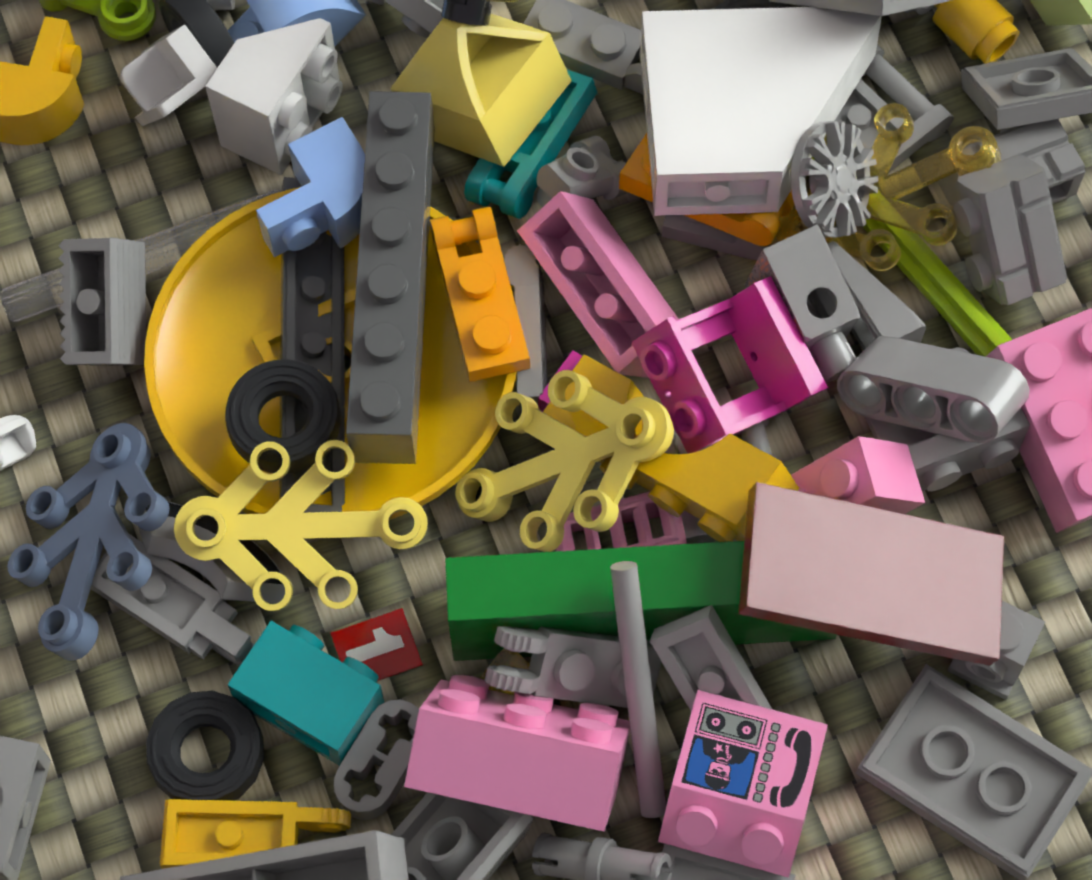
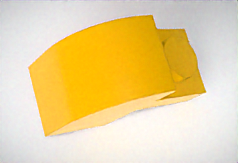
M44 17L29 66L0 61V142L13 145H35L52 140L69 129L81 114L85 104L76 78L81 67L82 50L80 45L75 43L68 20Z

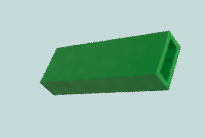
M745 541L445 558L448 625L453 661L532 657L533 653L525 651L514 652L496 644L494 640L497 627L499 626L538 630L540 627L619 636L610 566L622 561L637 563L646 640L650 641L654 629L710 605L715 609L735 645L836 639L837 634L739 614Z

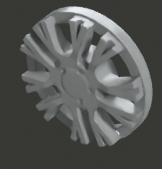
M842 121L819 122L808 128L796 146L791 165V190L798 215L807 228L818 224L824 237H841L856 233V226H864L866 219H869L871 216L866 209L869 194L878 193V187L874 186V183L878 182V176H870L869 166L877 164L876 159H871L874 154L873 148H864L859 138L862 132L860 128H856L853 124H845ZM824 133L827 136V145L822 137ZM809 153L814 157L815 160H813L812 158H808ZM809 175V185L812 192L810 196H807L805 176Z

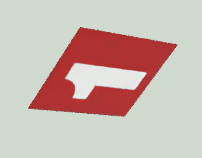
M403 608L330 633L339 660L342 663L346 657L359 660L379 676L377 681L423 665Z

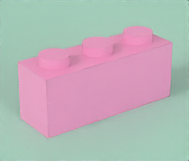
M560 191L520 227L517 232L614 370L622 375L649 378L644 372L641 361L631 342L672 316L676 320H679V318L595 201L590 198Z

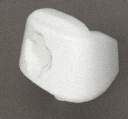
M8 415L0 418L1 471L26 459L36 449L34 429L29 420L20 415Z

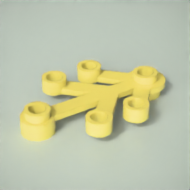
M562 370L556 373L549 383L548 397L551 403L570 412L583 410L609 427L586 437L540 411L537 403L532 398L516 392L505 394L498 401L495 409V417L498 424L502 428L515 433H528L553 447L554 450L500 472H494L485 468L471 470L458 481L455 496L460 509L469 517L493 522L499 520L507 513L513 495L558 478L543 509L530 512L523 519L520 525V538L524 545L542 552H551L558 548L564 537V524L573 506L575 520L582 527L598 532L610 529L618 518V504L638 464L661 456L671 445L674 427L668 411L661 403L647 397H636L622 405L593 389L590 381L585 376L570 370ZM574 382L575 392L573 396L566 401V388L570 383ZM521 404V416L516 422H513V411L516 406ZM642 419L643 430L638 437L634 438L635 428ZM612 456L598 489L586 490L580 494L595 463ZM482 486L481 495L479 499L476 501L477 491L479 487ZM600 500L602 507L601 513L599 517L593 521L591 518V509L592 506ZM543 522H546L547 533L539 541L537 538L538 528Z
M330 440L323 443L316 452L315 463L266 514H240L267 481L280 480L289 471L290 456L280 444L269 441L255 447L250 456V465L218 498L200 496L183 505L175 519L174 534L178 545L187 555L203 561L220 558L253 590V598L258 606L268 611H278L285 608L292 599L293 586L290 580L281 573L268 572L240 542L243 540H268L318 588L319 597L326 606L333 609H343L350 606L357 597L358 585L356 580L348 572L336 570L304 539L381 537L388 546L404 550L410 549L422 541L427 532L428 521L422 506L416 501L405 497H398L387 501L379 511L304 513L334 480L347 477L354 468V453L349 445L340 440ZM332 448L342 449L348 457L347 465L339 472H330L323 465L325 453ZM266 450H276L282 456V466L273 474L262 472L258 465L260 455ZM397 511H407L414 518V527L406 535H396L390 530L389 519ZM203 516H212L218 523L216 536L208 541L199 539L195 534V524ZM334 577L345 578L350 584V595L343 602H333L326 594V585ZM269 579H278L285 587L284 598L277 604L267 603L261 595V587Z

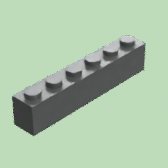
M369 91L346 429L348 444L354 453L355 463L416 464L435 134L431 93Z

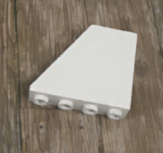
M817 7L642 11L640 60L654 216L778 212L791 191V165L800 138L808 128L816 123L835 121L875 57L882 16Z

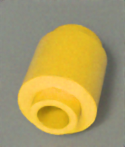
M952 0L934 4L937 10L933 16V22L972 60L979 58L984 64L996 62L1012 47L1019 37L1020 31L1013 25L1014 16L997 0Z

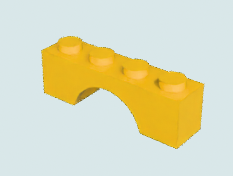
M585 354L572 370L585 376L590 381L593 389L622 405L633 398L644 397L631 379ZM574 382L570 383L566 388V401L569 400L575 392ZM551 401L543 411L545 414L586 437L609 428L583 410L570 412L553 405ZM642 419L635 428L634 438L638 437L643 430ZM728 434L712 446L689 454L663 453L651 461L640 462L626 489L630 490L635 483L650 491L648 497L669 514L680 517L685 510L700 519L697 523L698 526L718 542H730L734 539L745 541L748 493L756 482L796 491L799 490V487L782 461L742 439ZM612 456L599 461L602 463L599 468L604 474Z

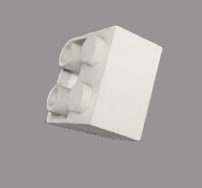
M318 18L236 40L205 86L222 147L279 175L283 174L291 161L288 144L313 132L312 128L323 112L327 114L333 110L342 92L343 84L339 78L337 65L338 53L334 47L330 22Z

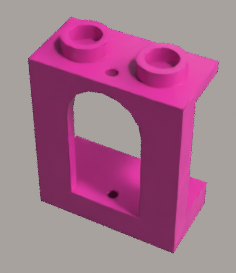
M771 276L753 283L730 299L679 320H676L674 316L667 318L631 342L641 361L644 372L649 377L662 405L668 411L674 430L678 434L687 454L703 450L717 443L728 434H738L790 410L828 388ZM732 334L759 389L719 406L692 351Z

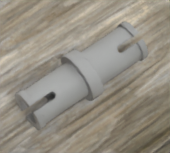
M541 833L535 842L532 857L545 858L544 862L535 861L532 863L534 873L542 877L552 876L569 880H671L672 872L660 871L661 867L670 868L672 866V860L668 853H653L617 847L613 839L597 837L593 842L553 836L550 833Z

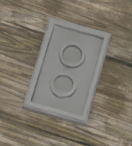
M926 664L858 766L855 774L1018 880H1027L1092 777V769Z

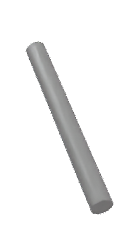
M622 561L612 564L610 571L640 811L643 817L656 818L665 814L666 799L638 568L636 562Z

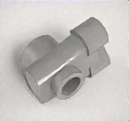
M591 136L577 141L569 147L564 156L540 168L537 174V185L540 187L537 192V200L540 206L543 207L560 191L590 199L603 196L606 200L627 194L628 192L619 189V175L626 163L615 161L610 155L607 143L599 136Z

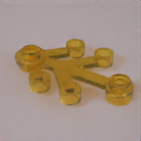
M898 103L887 104L878 110L874 118V126L878 135L872 146L874 154L871 159H876L877 164L869 166L870 176H878V182L874 183V186L878 187V193L869 194L866 209L871 214L870 219L922 235L927 243L934 246L947 244L955 237L958 226L953 213L946 205L934 203L921 208L897 199L956 172L959 176H963L971 172L991 168V165L1001 161L1000 148L994 135L989 130L979 126H971L957 132L951 139L949 148L887 175L901 144L906 142L914 132V122L908 110ZM891 119H904L903 124L894 131L885 130L886 124ZM825 135L823 139L827 145V136ZM974 142L982 143L981 149L977 153L972 155L962 153V150L967 145ZM810 188L807 192V196H810L812 194ZM794 206L789 215L779 218L781 228L776 235L778 242L799 233L795 231V227L802 220ZM939 217L947 219L945 227L940 231L931 232L927 230L928 224L933 219ZM875 229L866 235L856 232L849 236L824 237L827 244L835 241L849 255L865 260L867 265L876 271L889 270L900 259L901 250L893 234L884 229ZM877 244H890L889 251L884 256L878 258L871 256V251Z

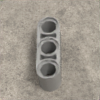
M880 336L874 339L837 380V389L841 399L857 414L974 443L993 441L1029 398L1030 391L1027 380L1020 370L1005 361L890 336Z

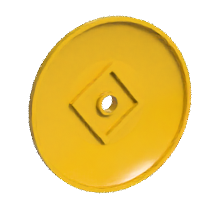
M298 188L271 194L251 202L229 214L207 230L179 259L165 280L149 320L145 341L144 369L147 392L154 416L164 439L175 457L191 476L217 497L250 465L236 451L227 431L225 411L230 392L236 382L250 369L268 361L280 360L281 254L274 257L265 243L256 210ZM430 206V219L445 216ZM430 223L416 464L355 463L352 472L345 477V504L342 505V512L379 511L387 501L398 497L410 498L423 506L439 497L461 480L490 447L501 428L495 417L497 403L505 394L515 390L517 372L469 382L433 242ZM327 230L326 234L331 236L330 231ZM360 233L344 246V355L350 359L352 355ZM476 241L456 245L458 258L481 253ZM331 299L318 304V317L331 312ZM331 337L326 338V345L331 344ZM351 366L344 373L345 443L349 445L346 429ZM324 375L331 383V376ZM280 396L268 401L259 414L260 427L267 434L279 438ZM345 453V466H346V465H347V462H348V457H347V454ZM279 480L267 481L242 512L246 514H266L280 500ZM331 491L320 495L312 504L332 505ZM397 511L394 514H392L389 520L395 519L409 512Z

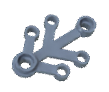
M128 423L115 424L100 434L91 449L89 462L57 490L51 486H42L30 495L26 504L27 516L42 527L53 529L65 521L72 506L93 491L89 505L40 547L29 543L23 544L14 550L8 561V572L13 578L28 587H36L47 579L54 566L75 549L60 602L48 608L41 616L38 624V632L44 647L68 661L84 657L93 648L98 637V623L91 614L84 611L103 545L110 556L107 564V575L110 580L125 590L135 591L141 588L151 576L152 563L150 559L137 550L115 510L121 486L128 496L124 508L125 516L142 530H156L166 521L169 514L168 501L154 491L144 473L151 457L146 438L139 429ZM150 505L148 511L143 514L146 507ZM133 563L131 570L126 574L128 567Z

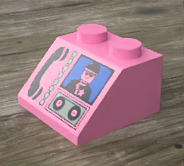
M697 690L658 842L789 878L828 724Z

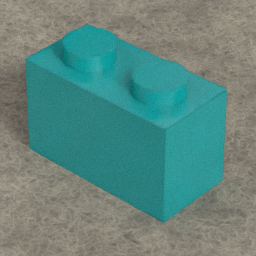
M270 621L227 684L231 695L247 707L255 716L340 766L371 714L379 705L385 703L381 685L376 683L379 676L371 668L355 658L346 657L342 663L322 651L325 647L324 643L308 630L298 625H292L288 631L275 622Z

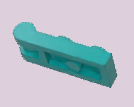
M567 70L572 81L506 166L502 167L482 158L478 160L465 183L464 195L466 200L481 206L493 203L499 205L500 211L503 214L518 219L525 217L531 208L534 191L538 187V171L541 167L555 160L598 93L594 79ZM505 170L513 173L507 183L499 180Z

